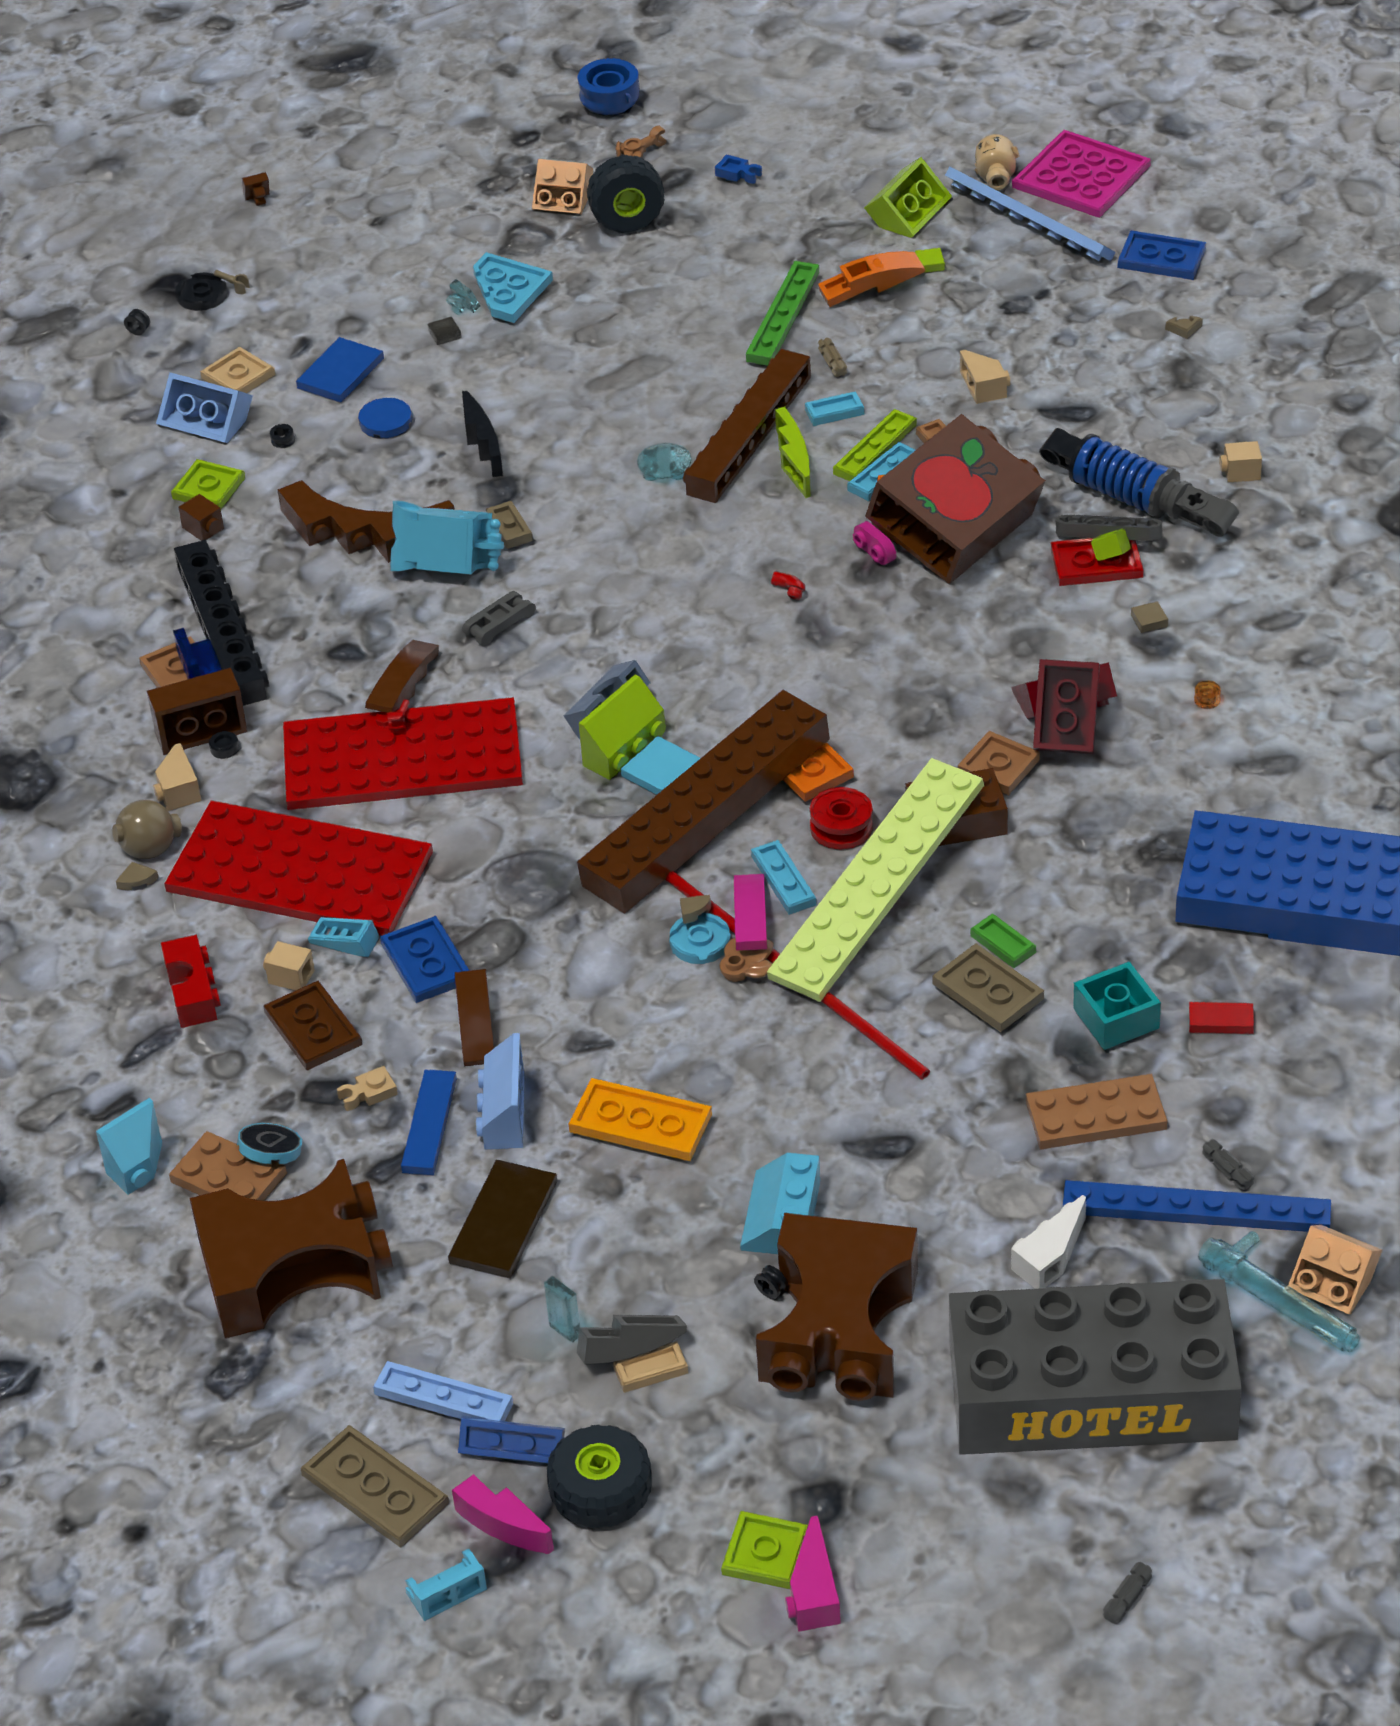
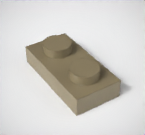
M512 501L486 508V513H493L492 519L500 521L499 533L502 535L501 540L507 549L533 541L531 530Z

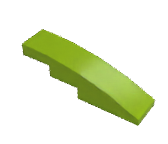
M786 407L775 410L778 446L781 453V468L804 497L809 498L811 497L810 468L805 441L793 417Z

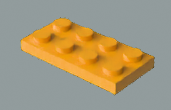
M591 1078L568 1124L569 1132L691 1161L712 1116V1106Z

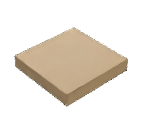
M238 347L200 371L201 378L206 382L244 393L250 392L276 375L273 366L241 347Z

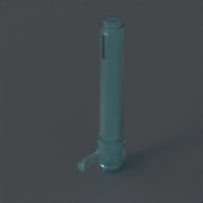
M1250 1231L1233 1246L1222 1239L1216 1240L1214 1238H1209L1203 1244L1198 1254V1260L1203 1262V1267L1212 1273L1217 1271L1221 1279H1225L1229 1284L1235 1283L1342 1352L1345 1350L1352 1352L1358 1345L1360 1335L1357 1334L1356 1328L1248 1260V1256L1245 1253L1260 1240L1256 1232Z

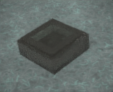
M452 316L427 324L428 332L437 345L462 338L461 330Z

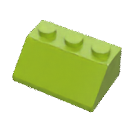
M920 157L904 167L864 209L879 228L912 238L942 208L952 195L923 158Z
M636 674L579 722L583 766L608 780H611L616 774L621 772V768L657 736L661 737L666 731L664 709L640 676Z

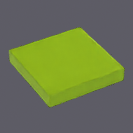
M196 459L171 491L172 499L187 502L196 495L201 494L222 509L245 480V472Z
M740 1511L721 1567L722 1575L790 1589V1580L808 1525Z

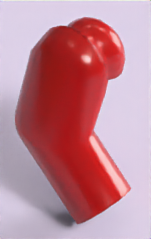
M777 571L772 575V585L788 588L787 595L792 599L799 600L802 598V592L805 591L806 587L798 577Z

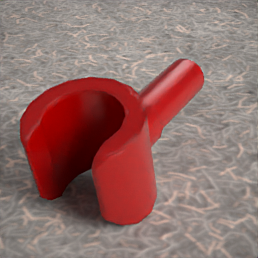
M404 699L397 712H387L389 729L405 728L404 716L410 704L409 700Z

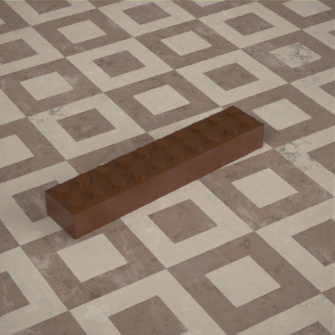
M783 689L579 859L577 865L582 887L624 914L661 884L669 872H675L828 742L830 736L827 714Z

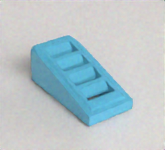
M320 917L308 937V941L311 944L352 955L369 957L379 939V933L372 920Z

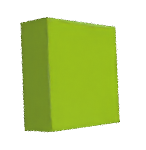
M941 248L915 251L926 272L924 273L945 270Z

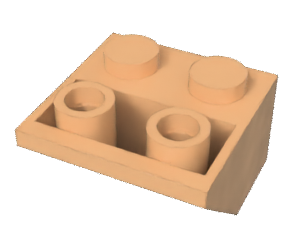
M538 159L532 209L582 215L588 200L587 188L589 179L593 175V168L587 163Z
M1312 1225L1307 1233L1287 1289L1344 1313L1351 1314L1372 1280L1382 1249L1326 1226Z

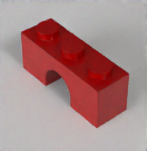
M197 934L161 942L180 1027L185 1028L218 1020L215 1007H219L221 1004L217 988H210L211 985H215L212 967L205 968V964L210 963L206 945H199Z

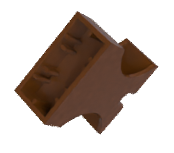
M344 1159L337 1161L332 1172L318 1186L293 1198L277 1201L255 1200L241 1196L229 1188L189 1198L198 1240L225 1339L264 1329L272 1314L282 1304L294 1296L312 1289L343 1287L362 1292L374 1300L381 1298L377 1271L393 1267L388 1241L384 1229L366 1232L364 1222L378 1219L371 1186L368 1180L352 1184Z
M784 1213L777 1243L779 1270L788 1282L785 1290L794 1298L797 1304L791 1313L780 1323L756 1335L758 1382L770 1383L773 1387L784 1392H799L806 1387H814L819 1373L832 1371L835 1373L836 1390L848 1399L864 1401L874 1396L894 1398L893 1350L880 1340L874 1330L890 1312L913 1300L918 1274L917 1228Z

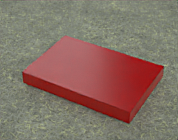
M1094 538L1051 542V554L1059 586L1143 578L1144 570L1136 540H1129L1131 549L1124 554L1097 561L1091 545Z

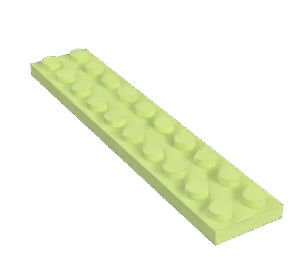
M931 758L768 969V979L821 1002L984 787L983 778Z

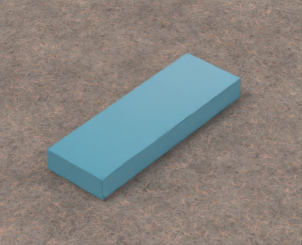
M898 442L848 482L847 491L870 501L878 475H886L912 454L915 449Z
M779 840L751 849V857L761 873L764 874L765 879L788 915L816 906L815 895Z

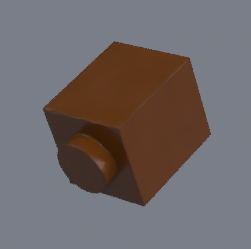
M201 494L196 495L178 507L182 528L201 541L211 538L224 529L221 508Z

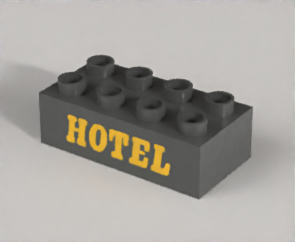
M1191 1279L1172 1282L1119 1283L1115 1285L949 1293V1345L959 1455L1238 1440L1242 1388L1225 1279Z

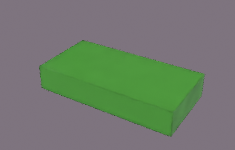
M993 913L970 929V936L1012 968L1017 967L1036 953V945Z

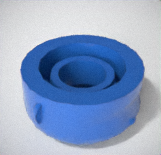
M615 58L600 59L585 65L578 73L580 101L593 113L601 115L623 113L629 110L639 98V73L637 68L628 61Z

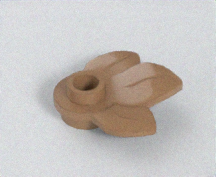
M735 938L731 939L724 948L725 957L720 962L721 973L727 980L732 982L742 981L747 976L752 978L766 976L768 969L772 965L766 959L773 950V942L767 939V949L736 951Z

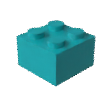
M1130 961L1074 982L1073 1009L1104 1050L1160 1028L1161 1002Z

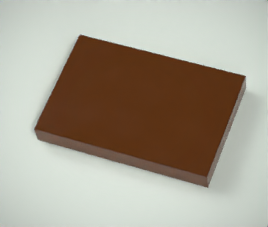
M319 980L263 1005L264 1013L306 1070H310L363 1045L361 1036Z

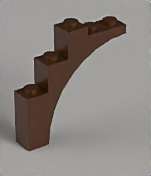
M303 480L277 490L281 512L309 546L335 537L348 554L374 545L388 563L391 562V548L396 540L392 527V511H368L338 504L313 491ZM450 500L429 507H423L455 510Z

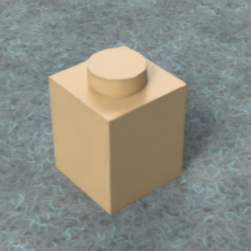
M1258 441L1225 444L1224 455H1220L1219 464L1220 471H1225L1227 482L1261 480L1262 456Z
M277 941L272 951L266 954L263 962L268 984L292 990H298L306 986L315 971L311 949Z

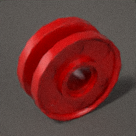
M836 787L822 791L812 799L809 807L811 817L810 831L812 837L819 844L839 850L850 849L863 844L870 837L873 829V808L871 800L864 793L853 788Z

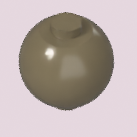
M138 800L127 805L120 812L116 824L112 827L114 841L118 842L127 854L138 859H152L160 856L170 847L173 838L180 837L182 832L181 820L178 814H170L163 805L152 800Z

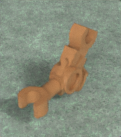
M658 125L651 129L649 136L641 140L630 138L624 141V143L618 141L616 144V156L619 157L621 154L642 158L646 148L654 144L661 147L667 143L666 139L660 136L665 133V129Z

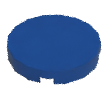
M396 398L376 399L365 404L360 410L358 416L361 430L368 436L374 437L375 434L380 435V438L396 437L409 428V423H412V411L403 400Z

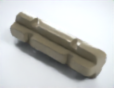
M830 338L820 339L818 349L834 376H845L847 374V365L842 360L843 358Z

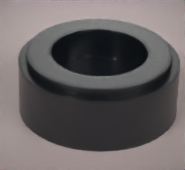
M228 731L214 734L209 740L211 754L220 759L234 756L239 750L237 736Z

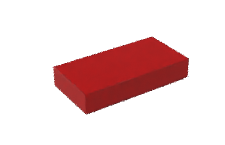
M1189 1002V1033L1253 1034V1003Z

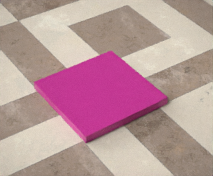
M1063 130L1012 180V188L1100 218L1151 166V159Z

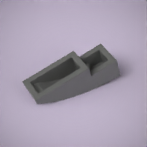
M613 1315L612 1328L579 1327L577 1354L584 1364L608 1363L629 1359L670 1343L687 1332V1325L678 1315Z

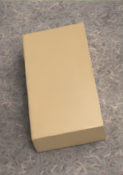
M677 1341L642 1355L613 1361V1368L624 1393L688 1374V1365Z

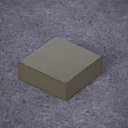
M1158 601L1131 608V617L1141 633L1168 627V618Z

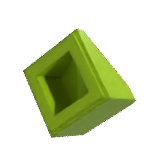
M1123 528L1101 534L1091 542L1097 561L1122 555L1131 549L1126 531Z

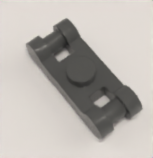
M511 591L469 618L464 623L462 631L469 637H476V641L482 646H487L492 642L494 636L523 617L530 618L535 613L536 606L529 600H523L522 595L516 591Z

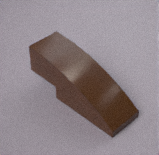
M486 969L455 972L464 1067L484 1064V1056L494 1049Z

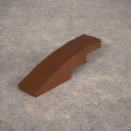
M412 640L392 660L376 683L365 703V708L386 713L395 712L401 706L404 699L409 700L415 695V684L427 675V664L438 656L439 645Z

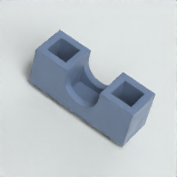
M636 660L614 665L563 715L579 739V722L635 674L640 676L646 686L651 683Z

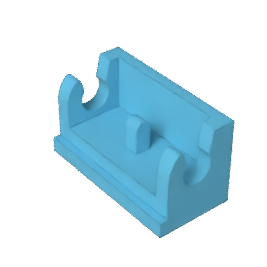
M470 1549L462 1551L465 1558L462 1559L461 1563L419 1584L412 1577L405 1580L408 1585L405 1588L406 1594L424 1621L487 1590L484 1568L479 1564Z

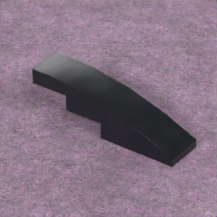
M467 390L462 391L467 445L478 444L480 461H491L492 477L503 476L499 443L492 423L475 398Z

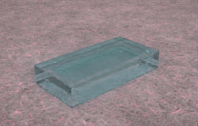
M552 1276L544 1282L549 1326L573 1343L578 1339L580 1327L577 1295Z

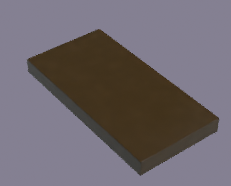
M496 1159L448 1255L449 1263L511 1278L558 1181L557 1174Z

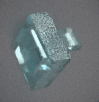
M455 279L449 285L453 294L447 297L446 302L452 306L451 311L455 314H461L465 308L474 313L480 307L472 290Z

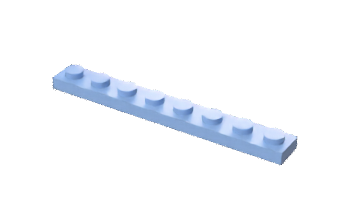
M950 166L945 176L953 180L951 185L964 192L966 188L971 189L970 195L981 201H984L986 197L991 199L989 203L991 206L1001 211L1005 207L1010 209L1009 215L1020 221L1024 217L1029 219L1028 225L1040 231L1043 227L1049 229L1047 233L1049 236L1061 241L1062 237L1068 239L1067 245L1078 251L1082 247L1088 250L1086 255L1098 261L1102 257L1111 261L1116 253L1106 246Z

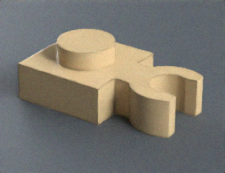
M385 1066L356 1076L355 1085L345 1084L337 1088L339 1100L344 1099L346 1111L357 1108L362 1101H366L368 1106L398 1095L397 1086Z

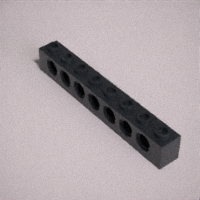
M206 539L175 547L174 553L177 569L219 671L228 668L232 669L240 688L243 706L267 700L265 688L269 687V680L266 671H260L262 664L258 652L253 653L255 649L251 635H245L247 634V628L244 618H238L240 616L239 607L236 600L231 601L233 599L229 583L224 584L226 582L222 566L217 567L219 561L215 549L210 550Z

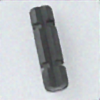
M1211 1139L1202 1146V1154L1209 1161L1213 1162L1227 1178L1234 1180L1233 1183L1240 1190L1244 1191L1254 1184V1175L1248 1169H1242L1243 1165L1226 1149L1221 1150L1223 1146L1216 1140Z
M1142 1562L1135 1563L1130 1570L1131 1575L1125 1577L1112 1595L1114 1599H1110L1104 1606L1103 1616L1106 1620L1117 1624L1123 1619L1126 1614L1124 1611L1130 1609L1143 1591L1142 1586H1146L1152 1578L1150 1566Z

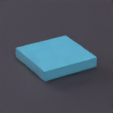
M657 736L621 768V776L657 795L696 763L700 757Z

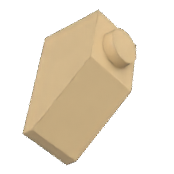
M967 350L960 351V373L975 403L1007 398V386H1010V376L1008 371L1003 369L999 360Z
M181 743L175 744L155 771L157 784L153 785L157 801L163 800L168 811L202 801L198 780Z

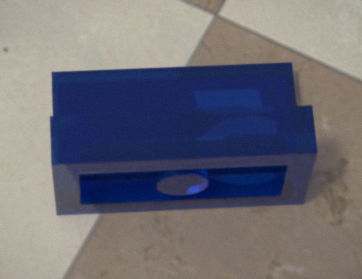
M184 628L173 630L177 654L187 679L221 670L209 639L190 644Z

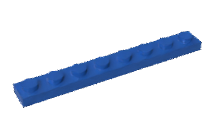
M1065 1180L1063 1206L1069 1202H1074L1084 1195L1086 1197V1216L1308 1232L1312 1225H1323L1330 1228L1331 1199Z

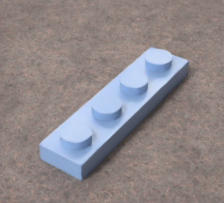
M390 1361L386 1362L373 1386L374 1394L377 1396L458 1419L469 1417L505 1421L513 1406L511 1395Z

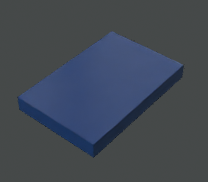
M1131 230L1119 256L1117 268L1194 280L1206 250V242Z
M339 337L296 380L297 388L342 402L384 359L383 351Z
M437 916L380 936L382 947L416 1003L456 989L455 972L470 971Z

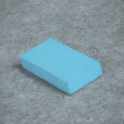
M855 391L806 402L805 411L812 425L817 426L864 415V406Z

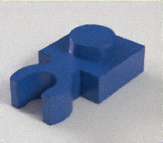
M727 154L715 166V176L729 181L738 182L742 178L748 183L755 184L756 175L762 176V166L757 164L749 165L748 160Z

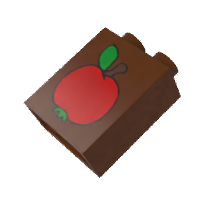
M960 414L876 482L865 517L946 583L951 584L1033 515L1046 480L1040 476L1037 468L1031 462L1025 459H1018L1000 445L995 435L988 428L976 426L963 414Z

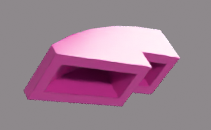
M473 1474L452 1489L455 1511L486 1534L526 1550L550 1554L554 1551L551 1529L507 1487L495 1495Z

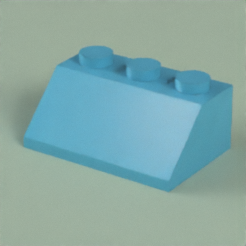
M785 1153L756 1170L740 1245L741 1251L778 1254L777 1243L784 1213L814 1216L821 1181L820 1158L818 1155Z

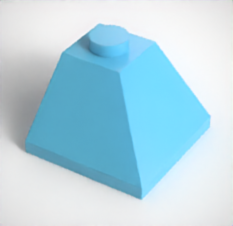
M148 1098L96 1131L106 1174L127 1195L145 1186L155 1178L161 1152L162 1140L153 1101Z

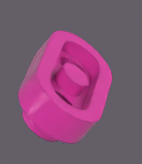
M865 521L854 527V543L858 548L866 551L875 562L886 565L896 559V550L893 543L874 525Z

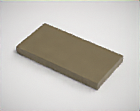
M348 1425L301 1467L302 1476L400 1548L449 1504L448 1495L351 1425Z

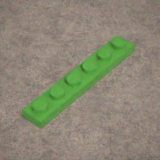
M794 261L746 352V362L768 366L771 358L777 355L820 273L818 264Z

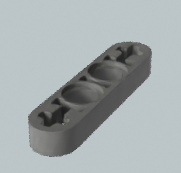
M1071 514L1061 515L1055 519L1056 534L1064 537L1096 538L1101 534L1122 528L1125 529L1128 540L1154 541L1163 537L1162 521L1158 519Z

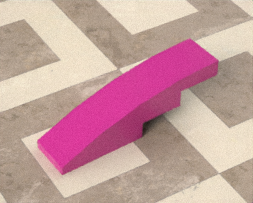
M764 874L734 875L736 951L767 949Z

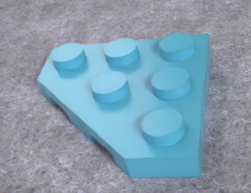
M487 252L473 266L474 276L491 316L515 323L553 281L552 271Z

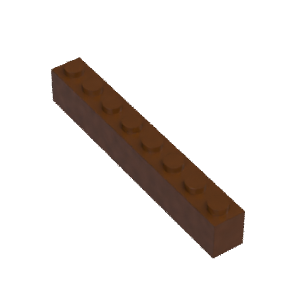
M781 349L774 358H771L767 368L758 375L754 385L747 389L741 402L734 406L731 415L722 422L717 433L711 436L707 446L698 453L691 467L685 470L683 482L686 484V495L716 503L775 426V410L782 407L787 409L811 378L810 356Z

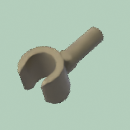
M219 270L214 272V276L234 284L237 294H245V287L250 288L248 277L245 274L233 276Z

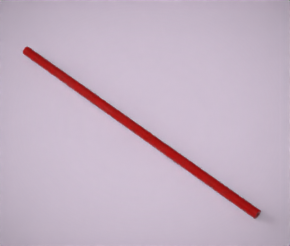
M674 871L669 872L665 879L686 897L704 895ZM711 900V908L707 913L719 916L727 923L729 930L735 934V918ZM773 949L767 960L773 964L780 953ZM829 991L821 1000V1002L921 1080L929 1076L930 1070Z

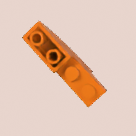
M896 251L879 253L839 266L841 274L819 283L818 287L828 306L832 307L874 287L880 293L926 271L915 252Z

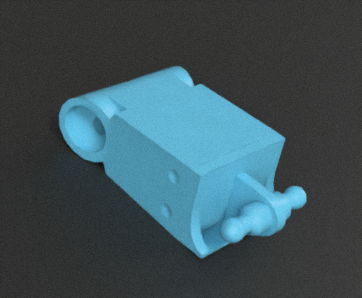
M393 501L392 527L396 540L391 548L390 571L416 568L470 575L477 569L482 568L496 571L499 567L498 557L501 555V549H504V542L501 541L502 535L499 533L501 523L498 519H492L493 513L421 508L409 502Z

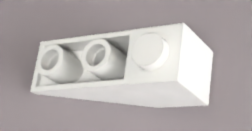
M1082 1195L1074 1202L1064 1205L1058 1214L1050 1220L1040 1223L1034 1232L1026 1238L1019 1239L1011 1248V1270L1033 1288H1046L1064 1274L1086 1219V1197Z

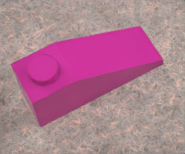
M818 1516L810 1518L790 1580L791 1596L785 1597L788 1618H795L798 1632L841 1624L840 1602Z

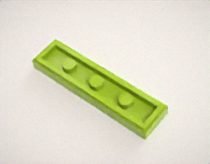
M893 409L833 466V475L851 481L917 426V418Z

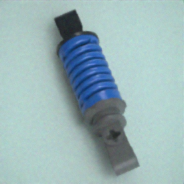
M1055 428L1039 449V453L1045 461L1069 470L1071 482L1090 487L1123 503L1126 502V504L1132 507L1135 506L1141 511L1145 510L1146 513L1156 519L1161 518L1167 513L1173 519H1182L1209 531L1215 536L1222 537L1239 515V510L1230 501L1220 499L1201 489H1197L1187 481L1181 482L1180 473L1176 469L1168 468L1161 464L1158 465L1156 462L1140 457L1136 453L1131 454L1130 451L1122 450L1117 445L1113 446L1108 441L1103 442L1095 434H1088L1081 439L1063 429Z

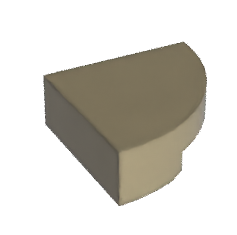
M1190 316L1189 319L1177 320V317L1166 321L1165 330L1188 339L1202 327L1203 318Z
M131 862L116 880L117 889L132 890V887L146 884V886L151 885L159 878L158 872L155 869Z
M710 895L680 898L683 924L695 922L698 920V915L703 912L707 913L710 910Z

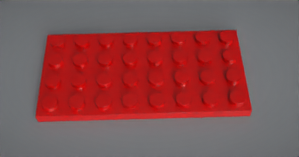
M514 697L407 708L404 716L405 728L389 729L387 713L382 711L284 721L287 810L523 785Z
M211 800L164 884L166 892L318 922L320 917L372 920L379 935H385L394 931L433 853L432 843Z

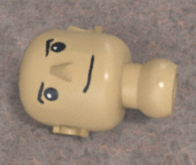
M992 134L984 137L976 146V169H974L976 174H979L986 181L987 185L995 190L1005 188L1015 172L1016 158L1020 157L1017 147L1003 135Z

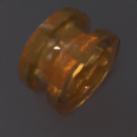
M1202 681L1195 686L1194 702L1197 706L1204 709H1212L1220 704L1221 688L1216 682Z

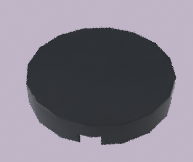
M195 273L191 275L192 278L186 280L185 277L176 286L175 293L178 303L189 310L202 311L215 308L223 303L227 297L226 282L214 276L213 273Z

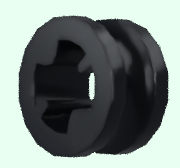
M133 309L124 319V326L134 335H142L151 323L149 316L140 309Z
M278 424L271 428L270 438L271 444L274 447L287 448L294 444V431L290 425Z
M771 1265L765 1266L762 1273L757 1274L754 1278L757 1289L770 1299H776L780 1291H784L788 1286L787 1279L783 1273Z

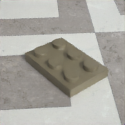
M977 943L932 976V984L999 1032L1005 1030L1044 1000V990Z

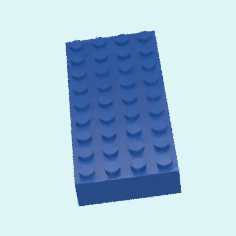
M1195 810L1177 892L1175 922L1268 934V939L1400 956V836Z

